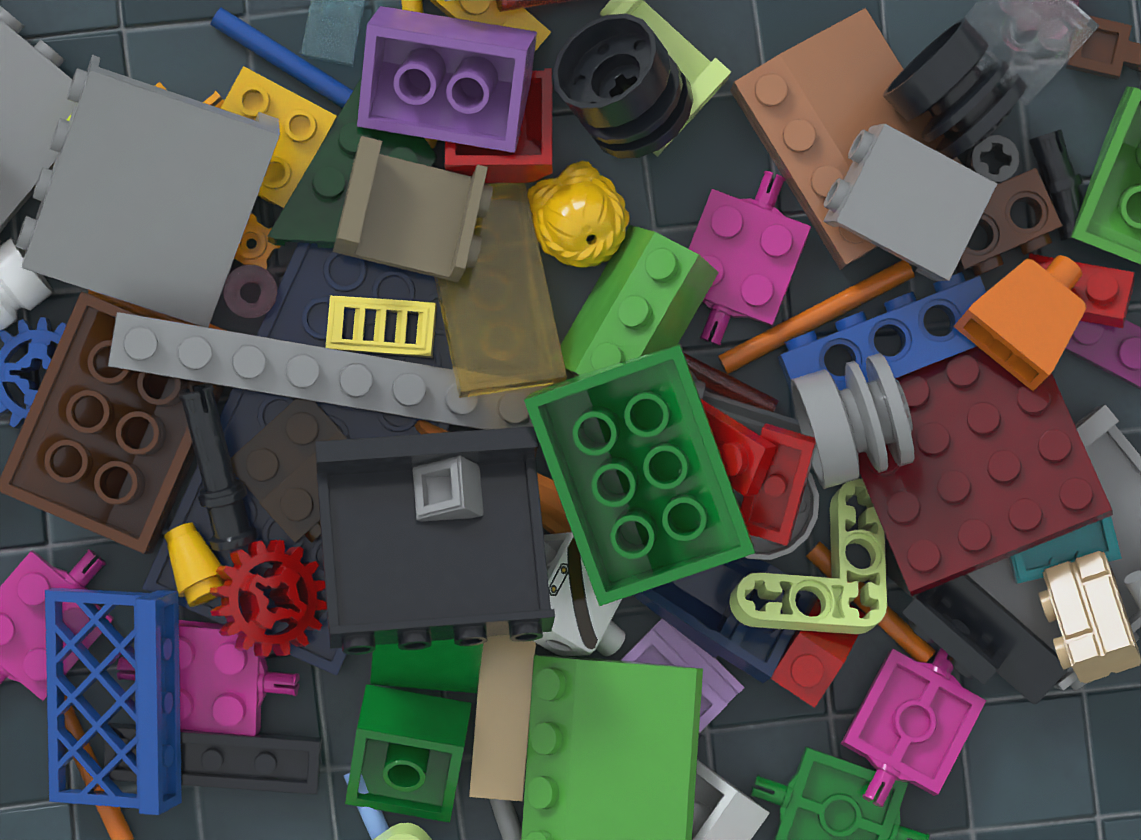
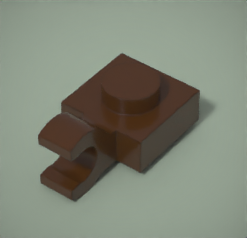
M1080 13L1077 18L1066 68L1118 80L1122 66L1141 72V43L1129 41L1132 25Z

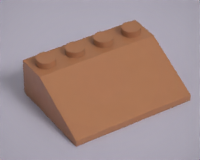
M866 8L782 52L734 81L730 90L840 270L878 247L842 227H832L824 222V218L829 210L824 207L825 198L831 186L838 178L844 180L853 162L848 158V153L857 135L863 129L868 131L871 126L885 123L935 151L941 140L945 137L942 134L935 140L927 143L921 134L929 120L933 117L929 110L917 118L906 121L883 97L887 87L903 68ZM955 157L954 159H952V160H954V161H956V162H958V163L961 164V162H960V160L958 159V157Z

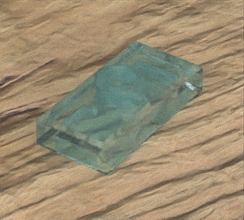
M311 0L300 53L301 56L354 67L366 0Z

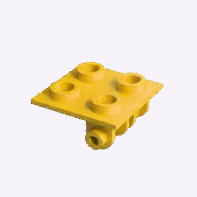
M243 66L220 109L252 120L256 119L258 112L279 119L280 136L257 196L273 205L284 208L333 126L337 115Z

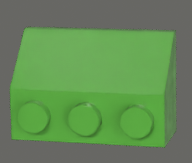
M629 225L619 249L607 263L551 362L577 377L677 345L719 272L699 254L655 231Z

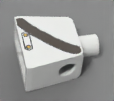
M572 532L544 535L551 609L555 610V619L552 631L543 632V637L534 640V642L560 656L590 655L595 650L603 656L614 654L625 640V632L611 620L622 599L599 606Z

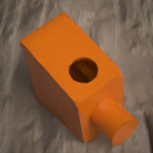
M1062 255L1056 256L1046 270L1034 260L1027 258L976 300L953 327L1029 389L1034 391L1054 370L1086 310L1085 302L1071 291L1082 277V271L1073 260Z

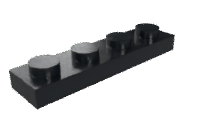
M108 724L126 745L136 736L135 724ZM180 729L181 785L317 794L319 791L321 737L258 733L256 736ZM106 740L104 768L117 755ZM124 761L109 774L111 780L137 782V775Z

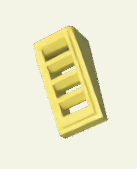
M330 295L325 348L341 351L433 358L437 304L432 302ZM345 308L355 309L352 340L342 339ZM366 310L376 311L374 341L363 340ZM387 312L397 313L395 343L384 342ZM408 314L418 315L416 344L406 343Z

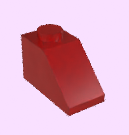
M818 597L815 598L805 614L806 616L813 617L820 614L821 603ZM858 610L859 618H863L866 614ZM795 630L770 679L815 708L846 661L859 634Z

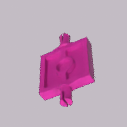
M764 171V176L755 199H738L717 190H711L689 246V250L699 254L719 272L702 301L711 309L702 334L699 337L704 341L709 342L714 327L718 323L711 343L721 346L722 338L731 317L750 318L771 327L775 323L811 231V226L785 217L774 207L782 185L786 180L776 174L770 192L767 193L774 174L770 171Z
M88 549L87 553L68 573L65 570L53 567L32 550L0 586V685L6 678L22 683L42 701L47 697L45 590L50 588L88 590L85 586L106 565V562L99 557L84 572L85 567L97 555L95 552ZM62 602L63 622L76 635L91 619L76 603ZM94 604L98 610L102 608L98 604ZM110 614L106 616L107 620L111 623L114 617ZM96 626L82 641V644L88 649L100 636L101 630ZM74 652L63 661L64 675L79 660Z
M179 620L180 729L256 736L261 727V704L266 693L297 696L299 690V683L297 682L300 680L299 673L268 671L265 657H256L254 655V644L248 650L239 651L235 648L239 635L222 636L219 633L224 624ZM120 657L117 665V670H119L117 672V679L135 680L134 667L124 657Z
M940 648L932 664L916 662L897 650L891 649L841 742V745L865 757L877 769L862 797L868 802L874 799L872 804L878 807L884 806V802L896 780L910 782L933 796L938 795L987 701L963 688L956 678L951 675L954 666L950 662V655L948 656V653Z

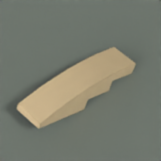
M510 635L487 637L488 641L483 645L480 666L469 797L523 801L533 660L536 642L511 641Z

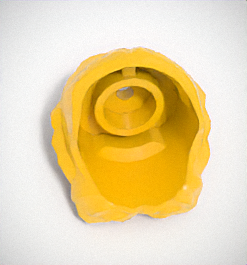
M582 160L570 164L558 177L541 180L528 189L526 198L528 208L532 212V228L535 232V239L541 244L544 253L555 257L557 261L563 264L586 268L595 267L609 261L617 252L625 238L626 227L629 224V212L625 209L624 198L617 193L612 181L600 175L598 169L591 166L589 162ZM589 235H594L592 241H586Z

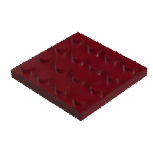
M978 346L895 378L903 389L913 424L911 436L915 458L913 463L899 467L894 461L888 445H885L888 468L886 471L878 473L871 464L866 452L858 453L860 475L911 597L1113 515L1111 505L1052 373L1032 391Z

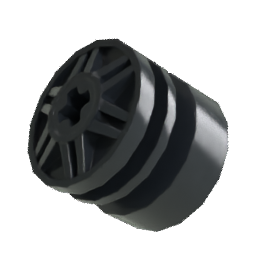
M612 14L593 20L570 36L557 55L553 69L555 90L603 152L624 159L640 158L658 151L679 134L689 119L693 104L691 84L680 71L678 65L668 55V51L653 30L641 18L629 14Z
M966 18L957 21L933 40L898 74L883 93V97L906 121L917 118L930 110L934 115L921 134L922 138L928 143L949 130L937 146L936 151L950 159H954L967 149L978 145L992 134L1009 116L1011 109L1028 87L1027 83L1018 74L1009 77L996 87L997 83L1009 69V64L1004 59L988 65L983 70L976 66L988 49L989 43Z

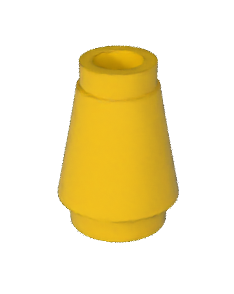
M185 523L168 531L164 538L167 542L178 596L185 597L190 607L198 606L217 598L209 592L211 587L223 586L225 580L216 572L218 566H222V564L201 534L196 530L194 523Z

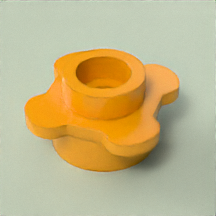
M253 213L250 214L234 259L246 265L248 273L260 275L267 270V261L271 258L274 250L279 249L281 246L268 242V234L272 228L268 229L258 223L257 217ZM249 239L256 240L257 245L255 248L250 249L247 247Z

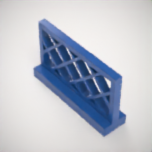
M50 588L45 590L49 802L139 809V814L160 815L182 803L178 591L157 590L152 593L68 588ZM62 602L76 603L91 619L76 635L63 622ZM94 604L105 605L100 610H98V608ZM116 605L134 606V629L125 639L106 618ZM96 626L116 647L101 664L82 644V641ZM72 652L91 671V674L77 689L64 675L63 661ZM121 654L135 669V683L126 692L107 672V669ZM97 679L116 700L102 717L83 696ZM73 704L92 725L79 741L65 728L64 714ZM122 707L136 722V736L127 745L108 725V722ZM98 732L117 753L104 769L84 749ZM74 757L93 778L83 790L66 788V765ZM122 761L137 775V794L123 793L109 777V774ZM100 785V787H101L104 791H94V790Z

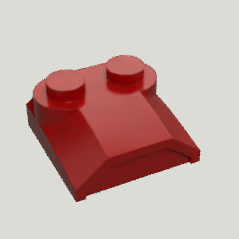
M544 68V71H532L530 89L515 153L445 141V170L472 177L477 164L486 166L488 169L485 183H531L540 180L544 176L553 174L552 68Z

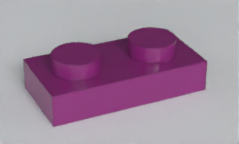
M1125 320L1123 328L1079 321L1064 351L1141 390V327Z

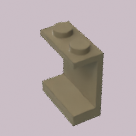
M361 136L354 157L333 252L459 283L466 267L475 269L482 237L475 236L473 233L477 216L486 218L491 202L493 187L484 185L488 167L477 164L471 177L379 154L382 141Z

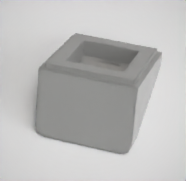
M456 456L413 467L416 520L421 522L469 519L483 516L481 476L479 466L476 463L462 456Z

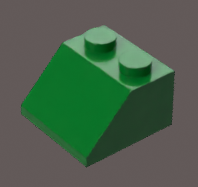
M366 684L356 730L345 804L450 823L472 703ZM361 774L369 792L367 794L358 793Z

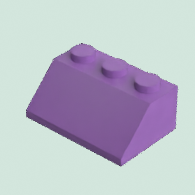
M380 6L367 23L357 126L515 153L531 84L537 32Z

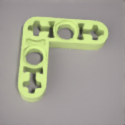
M862 479L846 482L831 499L830 539L832 578L773 573L749 574L735 586L730 595L731 612L738 621L747 626L760 628L862 634L873 629L883 619L887 609L885 532ZM855 495L857 496L858 504L866 506L867 509L858 518V530L847 532L856 523L855 507L846 505V502ZM856 543L865 547L870 554V566L865 569H859L851 565L846 558L845 551L847 545ZM869 580L870 582H867L860 589V602L863 606L870 607L871 611L863 618H859L858 609L850 608L849 604L858 596V583ZM753 589H757L759 598L775 600L782 593V590L785 591L782 603L768 602L759 611L755 610L754 602L746 600L745 597ZM806 590L818 597L821 603V612L818 616H806L799 611L795 602L797 592Z

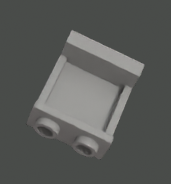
M885 123L871 126L868 131L863 129L857 135L849 150L848 158L853 162L844 180L838 178L831 186L825 198L824 207L829 210L824 218V222L832 227H842L916 266V272L933 281H949L997 183Z

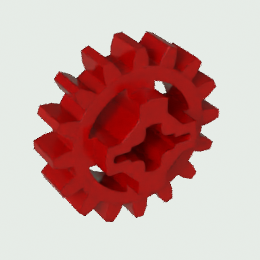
M262 540L253 541L248 545L249 555L242 549L233 550L230 553L231 560L235 565L234 567L218 566L216 572L225 581L223 586L211 587L209 593L216 597H221V605L215 607L210 612L211 616H225L227 623L219 631L222 636L239 635L235 643L237 650H248L254 644V655L256 657H268L272 649L276 656H286L290 654V643L296 647H305L309 644L308 638L304 633L306 629L320 630L323 626L314 617L315 611L327 609V603L317 599V592L325 588V581H314L312 578V574L319 566L317 561L300 562L304 551L300 546L291 547L285 552L284 540H271L267 549ZM261 563H274L272 568H267L263 576L249 572ZM262 589H272L269 597L275 601V605L278 607L267 608L269 599L263 595ZM238 596H239V600H240V604H241V608H242V614H241V611H240V608H239ZM275 621L289 624L287 628L273 635L264 634L266 629H272Z

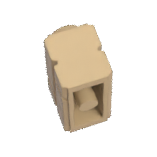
M1097 551L1076 558L1075 562L1067 561L1049 567L1042 572L1047 590L1038 592L1048 622L1057 620L1062 636L1054 638L1053 643L1063 670L1072 667L1080 683H1088L1109 676L1111 672L1119 673L1140 666L1141 656L1113 570L1104 552Z

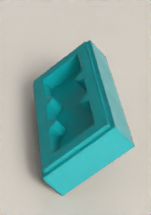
M1109 516L1010 556L1009 560L1015 583L1019 584L1043 578L1042 572L1049 567L1067 561L1072 563L1075 562L1076 558L1097 551L1104 552L1109 562L1122 559L1112 517Z

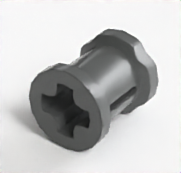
M989 135L967 153L965 167L1000 184L1017 171L1020 162L1019 152L1015 144L1007 137ZM990 150L995 151V159L1004 164L993 174L988 173L989 166L987 163L980 162V158H983Z

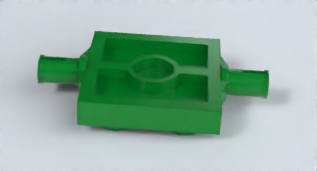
M806 746L797 772L787 785L769 780L757 774L754 784L773 792L771 793L754 786L751 789L750 797H756L780 806V822L773 840H907V838L929 840V834L900 825V806L908 782L896 780L884 802V806L878 807L872 804L874 799L868 802L862 797L876 773L875 770Z

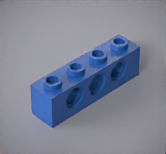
M963 272L952 275L949 281L933 283L936 293L920 300H916L914 292H910L883 303L887 313L867 320L864 311L835 322L834 324L838 332L819 340L814 330L786 341L785 344L788 352L779 355L777 359L790 392L791 379L824 369L827 370L824 364V356L831 347H841L847 350L852 361L859 365L866 382H868L866 359L868 356L879 353L874 345V335L882 327L895 330L901 339L900 350L895 356L883 355L895 378L976 347L977 345L953 326L968 308L986 293L981 277L978 276L966 281ZM939 308L948 315L950 327L945 336H933L925 329L923 319L928 309ZM830 373L839 391L846 389L845 375L836 376Z

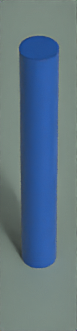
M222 7L214 15L210 23L212 27L343 109L353 92L352 89Z

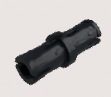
M1060 129L1030 139L1029 144L1036 158L1042 182L1062 224L1058 228L1059 237L1062 241L1072 238L1071 235L1083 203V196L1079 187L1080 184H1083L1080 173L1075 175L1066 149L1063 132Z

